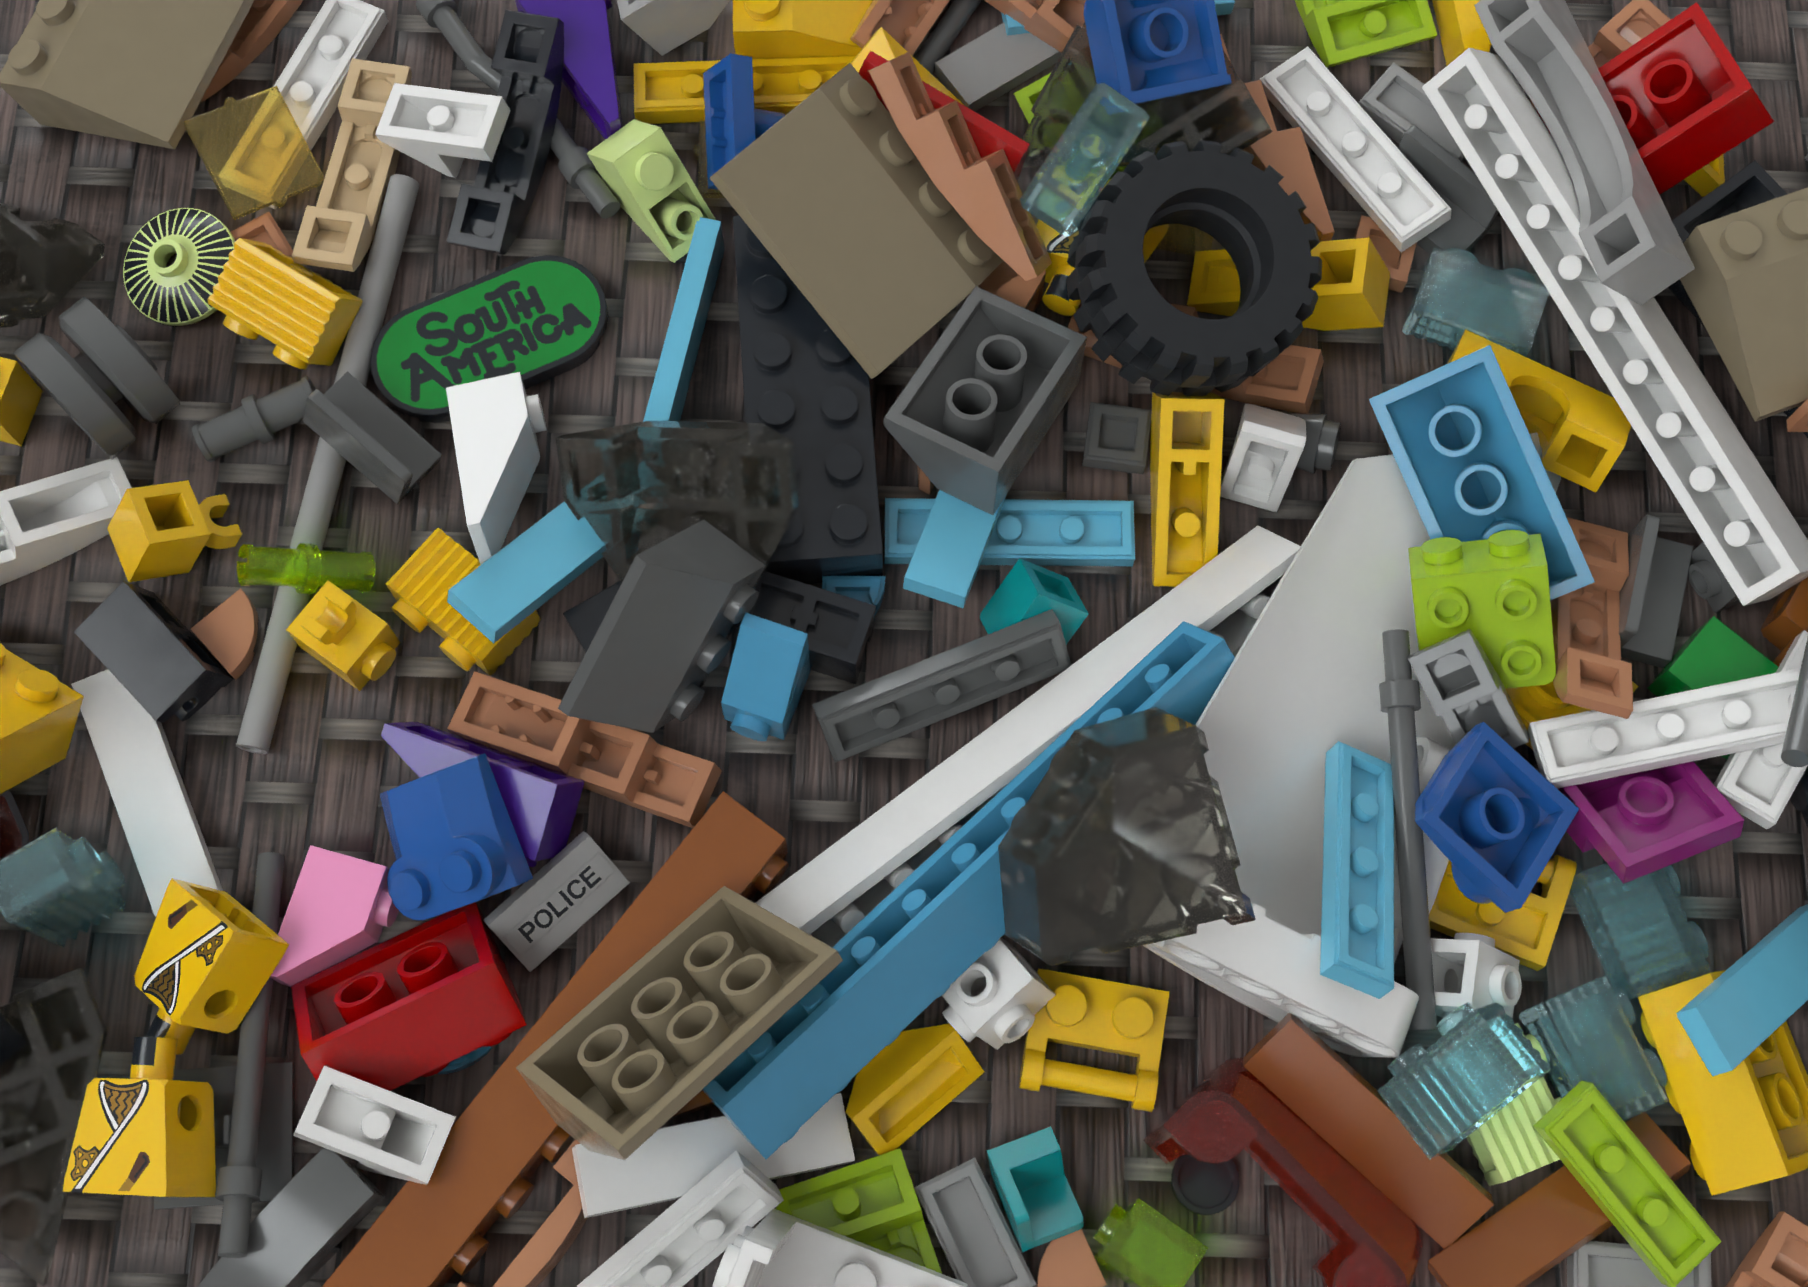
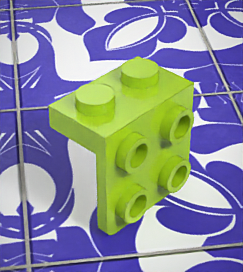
M1505 530L1494 533L1484 540L1461 542L1456 538L1440 537L1428 540L1420 547L1408 548L1419 651L1470 629L1490 660L1505 689L1546 685L1554 680L1556 665L1548 564L1541 534L1528 535L1520 530Z

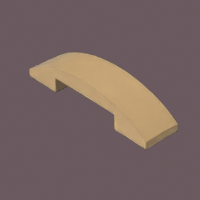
M352 58L337 106L342 123L317 205H307L291 256L294 263L354 272L365 257L375 235L390 176L396 172L400 151L381 142L375 133L394 83L411 85L412 72L409 66Z

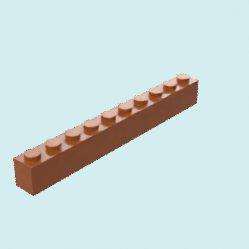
M723 791L453 1124L429 1183L424 1185L407 1181L322 1287H444L455 1271L461 1276L466 1275L487 1250L490 1242L483 1236L498 1217L503 1215L506 1219L511 1218L532 1193L534 1185L528 1179L545 1158L554 1163L574 1140L571 1135L555 1123L516 1067L723 886L748 900L758 890L764 895L768 894L779 882L789 866V863L783 859L788 853L786 838Z

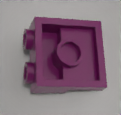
M1694 761L1558 788L1561 793L1579 808L1566 832L1583 853L1595 848L1623 884L1741 837L1744 819Z

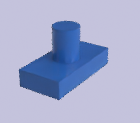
M732 53L703 73L708 189L718 190L710 180V177L785 116L781 112L754 108L752 57Z

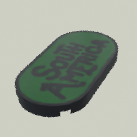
M554 255L535 256L524 259L409 307L390 319L379 332L372 348L371 370L374 381L385 401L401 414L405 415L404 413L409 416L419 417L420 421L432 423L451 421L446 392L447 387L520 372L524 387L528 389L570 371L592 357L600 345L599 340L604 334V329L607 328L609 318L604 292L595 276L576 261Z

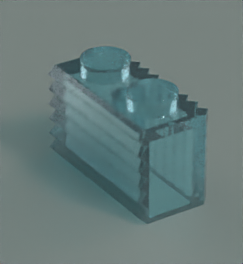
M1096 84L1021 196L1022 208L1060 234L1070 237L1150 117L1147 112L1107 84Z
M1433 248L1420 275L1402 332L1405 335L1413 334L1417 339L1425 338L1428 343L1436 342L1440 347L1448 346L1451 351H1454L1466 329L1526 357L1533 345L1549 292L1545 285L1537 283L1535 277L1525 270L1507 268L1501 271L1478 263L1476 256L1466 250L1450 248L1443 251Z
M54 828L0 860V910L8 923L53 945L64 947L67 938L76 940L79 931L88 933L91 924L100 926L102 917L112 919L114 910L124 911L126 902L119 888L126 884V880L108 852L103 851L97 854L86 838L81 837L73 840L66 833L63 834L61 830L59 831L57 828Z
M1607 863L1582 871L1574 877L1570 894L1619 1005L1638 999L1642 995L1693 979L1710 971L1709 963L1705 960L1709 955L1707 940L1695 922L1687 921L1686 912L1681 909V901L1677 898L1680 896L1681 886L1672 865L1624 884Z
M1605 975L1519 1013V1019L1524 1024L1527 1035L1532 1034L1544 1050L1548 1062L1547 1074L1549 1075L1550 1083L1555 1087L1558 1097L1563 1098L1581 1080L1593 1083L1623 1121L1668 1102L1662 1087L1667 1085L1664 1067L1652 1050L1648 1048L1642 1049L1631 1027V1024L1635 1023L1633 1006L1621 988L1617 986L1611 988Z
M1469 1002L1463 1004L1437 1024L1436 1028L1442 1037L1436 1043L1428 1047L1427 1050L1421 1044H1417L1402 1053L1387 1067L1394 1077L1387 1084L1379 1088L1377 1092L1429 1160L1451 1151L1551 1070L1549 1063L1541 1058L1540 1052L1534 1049L1531 1041L1523 1036L1522 1029L1514 1025L1513 1018L1507 1015L1504 1007L1497 1002L1474 1009Z

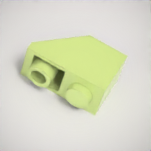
M633 119L587 153L603 181L620 202L622 209L670 261L675 263L688 253L696 221H699L700 217L716 220L661 127Z

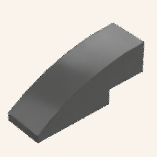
M323 1147L250 1223L247 1257H221L198 1287H302L340 1250L337 1244L385 1196L356 1167L349 1157Z

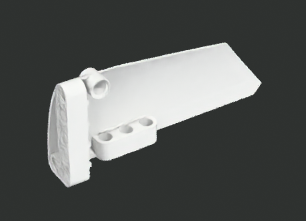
M1532 433L1530 436L1541 459L1542 448L1538 433ZM1393 454L1357 458L1350 463L1180 750L1152 804L1138 810L1131 819L1128 830L1131 847L1103 915L1106 921L1200 981L1278 1023L1288 1013H1291L1299 1018L1331 1049L1356 1057H1399L1419 1001V996L1415 992L1395 981L1394 989L1378 999L1320 975L1326 752L1340 741L1391 764L1388 713L1381 712L1379 684L1385 682L1382 633L1396 629L1408 630L1410 655L1419 651L1408 548L1420 547L1424 542L1431 539ZM1546 470L1556 492L1561 476ZM1411 666L1412 680L1419 681ZM1419 682L1421 709L1414 712L1421 795L1445 755L1456 744L1442 716H1436ZM1394 815L1395 963L1403 941ZM1167 816L1174 821L1178 830V840L1174 848L1168 844L1163 833V824ZM1423 831L1428 909L1430 913L1449 859Z

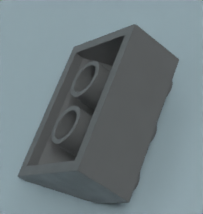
M975 286L885 415L884 426L937 489L994 515L1079 384L1087 336Z
M705 520L636 555L558 709L570 717L654 733L674 718L681 722L687 719L697 708L704 696L705 691L699 685L705 674L712 672L722 662L731 647V642L726 639V636L732 625L739 623L743 619L745 612L749 613L756 603L759 592L753 587L765 565Z

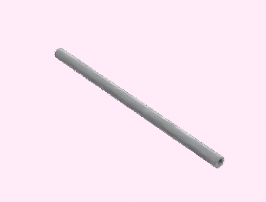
M402 174L390 176L358 298H361L363 302L348 331L334 384L348 371L365 387L367 385L371 370L372 348L375 339L382 329L420 186L415 179ZM319 437L236 742V747L252 753L268 754L297 647L296 641L286 629L309 602L346 459L321 437Z

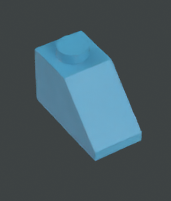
M745 612L721 701L724 719L732 722L730 728L733 731L757 741H767L769 735L785 740L810 674L807 633Z

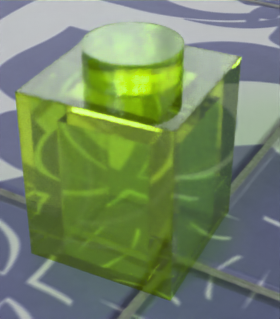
M1140 1198L1132 1201L1126 1210L1115 1203L1093 1236V1239L1102 1244V1247L1095 1256V1260L1131 1287H1184L1208 1250V1247Z

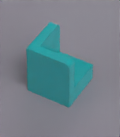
M1019 558L982 610L980 620L987 634H990L1053 609L1061 624L1065 643L1067 644L1089 613L1069 578Z
M1051 1126L987 1150L993 1183L1022 1252L1083 1228V1215L1065 1176L1061 1148Z

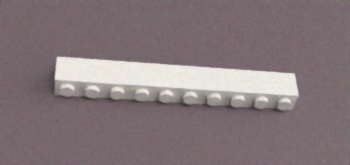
M1468 48L1424 84L1422 89L1743 606L1770 600L1808 577V540L1655 298L1653 297L1643 305H1640L1600 282L1579 236V203L1573 181L1562 154L1512 72L1499 55Z
M1257 525L755 904L833 947L1183 621L1224 638L1232 654L1236 657L1301 546Z

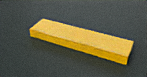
M856 56L752 59L754 108L781 112L785 115L788 114L815 90L851 63ZM721 60L634 63L635 120L648 124L705 122L703 73Z

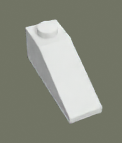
M520 372L446 388L466 522L481 565L501 550L540 460L536 433L547 431L539 395L527 396Z

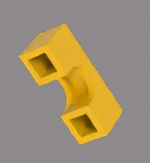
M1465 329L1448 363L1491 345L1529 434L1538 433L1542 448L1541 461L1544 468L1596 493L1624 449L1631 428V424L1615 398Z

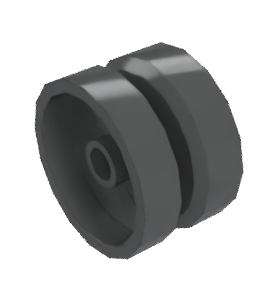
M82 297L59 316L62 332L80 352L77 356L72 358L55 339L41 333H37L13 352V354L90 439L113 460L136 441L134 426L116 406L119 401L123 399L144 421L157 424L179 406L180 402L156 372V365L128 333L118 324L114 325L89 299Z

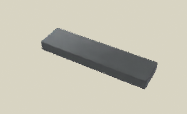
M1053 609L812 705L833 760L836 763L1061 673L1071 666L1061 624Z

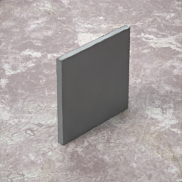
M294 1062L265 1064L256 1167L262 1169L260 1200L256 1202H270L294 1177ZM237 1066L174 1070L173 1080L208 1082L213 1088L216 1193L215 1197L154 1196L155 1210L223 1205V1201L216 1198L219 1169L227 1166Z

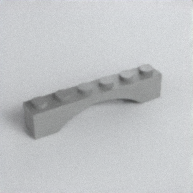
M1480 0L1476 3L1474 7L1494 50L1511 70L1533 102L1562 154L1573 181L1579 203V236L1600 282L1632 301L1643 305L1694 270L1695 267L1566 1Z

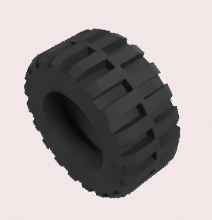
M1199 140L1195 147L1188 152L1187 144L1179 141L1164 144L1156 155L1146 151L1132 159L1123 172H1117L1088 209L1077 227L1079 234L1071 243L1067 262L1071 267L1075 268L1066 279L1068 298L1073 301L1081 300L1082 306L1073 316L1081 333L1092 330L1098 339L1091 349L1102 362L1111 355L1123 365L1118 372V375L1132 384L1141 377L1151 380L1149 387L1151 392L1169 396L1178 387H1182L1185 396H1206L1214 388L1223 393L1239 386L1248 377L1255 376L1296 340L1304 330L1302 322L1313 314L1318 300L1316 291L1311 288L1322 279V260L1320 257L1311 256V250L1320 241L1315 224H1304L1300 214L1307 208L1297 191L1288 195L1278 183L1284 177L1269 165L1264 171L1251 164L1254 155L1237 147L1230 155L1220 153L1221 145L1218 142ZM1166 224H1181L1202 230L1216 239L1229 253L1239 275L1241 292L1239 307L1236 313L1224 319H1203L1188 315L1168 303L1152 284L1145 267L1143 240L1149 229Z

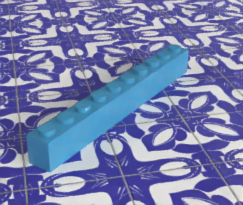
M1183 621L840 939L832 948L838 951L843 961L702 1089L731 1124L765 1159L769 1158L783 1143L789 1141L806 1121L835 1094L842 1091L850 1080L883 1048L895 1041L903 1029L935 999L942 996L949 989L950 985L980 956L993 948L1000 937L1033 906L1040 903L1058 882L1077 864L1090 856L1097 845L1128 816L1136 812L1142 803L1163 784L1180 750L1235 658L1224 638Z

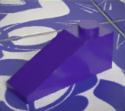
M515 0L518 12L559 18L564 22L562 82L604 139H607L621 129L623 121L612 33L607 10L612 8L611 0Z
M419 722L384 723L381 736L419 778L485 753L529 867H535L539 860L554 858L566 847L585 781Z

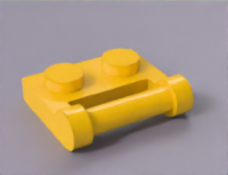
M1555 855L1553 859L1548 861L1537 882L1542 883L1541 896L1530 892L1522 908L1504 913L1493 902L1480 904L1468 899L1459 890L1454 881L1452 862L1449 860L1436 899L1429 913L1430 928L1454 937L1456 933H1474L1495 939L1496 949L1520 960L1519 964L1536 971L1544 968L1575 877L1577 863L1560 855Z
M1038 968L1036 973L1056 995L1034 1015V1023L1027 1031L1019 1088L1039 1092L1042 1085L1131 1101L1132 1109L1152 1112L1157 1095L1158 1071L1170 992ZM1047 1041L1137 1057L1135 1075L1045 1059Z

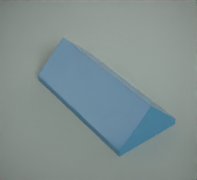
M1491 345L1369 399L1430 539L1451 537L1461 542L1484 540L1494 533L1505 530H1520L1528 535L1541 534L1548 564L1550 600L1595 582Z

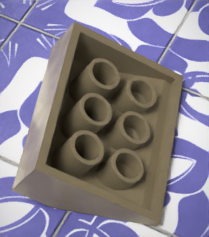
M39 0L36 11L19 41L11 49L8 60L0 72V87L40 125L176 149L255 0Z
M851 63L815 90L710 177V180L871 379L879 375L973 291L975 286L978 287L1003 261L975 234L937 189L899 132L891 114L876 96L872 86L860 76Z
M1808 187L1698 225L1683 243L1695 269L1682 277L1680 281L1755 422L1798 407L1808 399Z
M723 886L519 1064L516 1069L555 1123L589 1151L626 1160L836 968L843 959L836 949Z

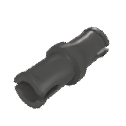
M305 376L300 381L259 399L255 394L241 399V407L200 425L192 426L195 441L203 456L210 463L218 457L257 440H260L262 444H266L276 439L275 432L303 420L306 399L316 388L311 379Z

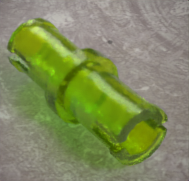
M300 543L296 549L243 544L239 549L238 556L240 558H247V562L237 561L236 566L237 578L241 586L294 587L299 594H313L327 580L341 590H359L360 592L368 593L371 591L374 581L372 579H364V575L375 576L376 572L375 560L371 552L319 550L318 546L314 543Z

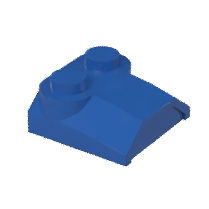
M1086 0L1084 20L1096 82L1101 94L1108 100L1112 109L1232 83L1230 74H1227L1214 0Z
M1481 722L1475 725L1441 761L1415 803V822L1452 862V874L1459 890L1471 901L1480 904L1493 902L1506 913L1522 908L1579 808L1485 722Z
M485 753L380 794L388 832L396 857V861L388 872L387 887L393 904L404 916L412 920H426L480 901L533 879Z

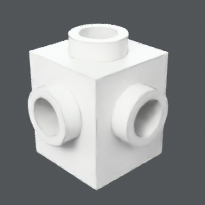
M1456 933L1454 939L1431 938L1436 1015L1443 1018L1442 1027L1460 1033L1483 1034L1485 1024L1511 1026L1514 1005L1517 1004L1522 989L1521 976L1518 971L1520 960L1496 949L1495 939L1480 934Z
M1000 937L996 945L980 956L942 995L950 1005L942 1014L967 1042H971L977 1036L998 1050L1004 1043H1011L1022 1037L1033 1025L1034 1015L1056 994L1017 949Z

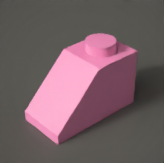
M310 845L278 933L289 946L270 978L282 985L291 987L377 943L383 926L391 927L399 912L388 892L387 877L390 869L387 866Z

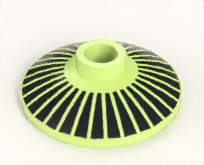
M194 208L169 210L148 221L131 241L124 260V285L134 306L148 318L170 326L193 324L213 314L217 309L208 304L207 298L213 294V286L218 283V276L224 271L223 265L229 260L228 254L234 250L235 239L230 230L215 216ZM177 253L175 262L171 266L166 267L169 259Z

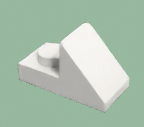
M394 83L375 135L381 142L446 176L456 178L464 158L492 162L508 119L510 108L502 96Z
M1245 404L1235 442L1222 475L1220 497L1277 513L1305 446L1307 438L1306 421L1282 412L1253 404Z
M324 1066L293 1136L359 1161L356 1167L362 1170L427 1185L451 1130L455 1116Z

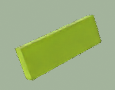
M1581 1080L1533 1125L1661 1284L1668 1287L1677 1286L1722 1242L1593 1083Z

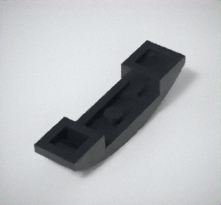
M505 10L491 68L502 75L497 96L503 97L510 108V113L492 162L480 160L474 186L461 184L447 242L452 245L505 255L528 215L545 169L559 107L564 62V22L559 18Z

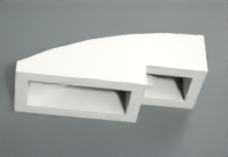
M118 457L0 491V586L57 562L109 534L107 527L126 490L132 488Z

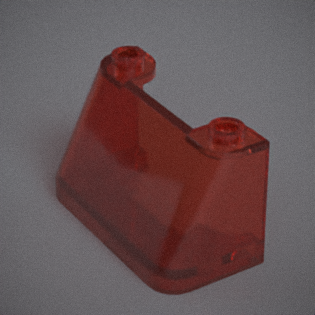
M1243 1058L1226 1060L1213 1069L1143 1139L1166 1165L1185 1155H1190L1199 1162L1217 1165L1229 1161L1244 1149L1335 1242L1312 1267L1322 1277L1324 1287H1412L1423 1249L1421 1232L1415 1222L1243 1066Z

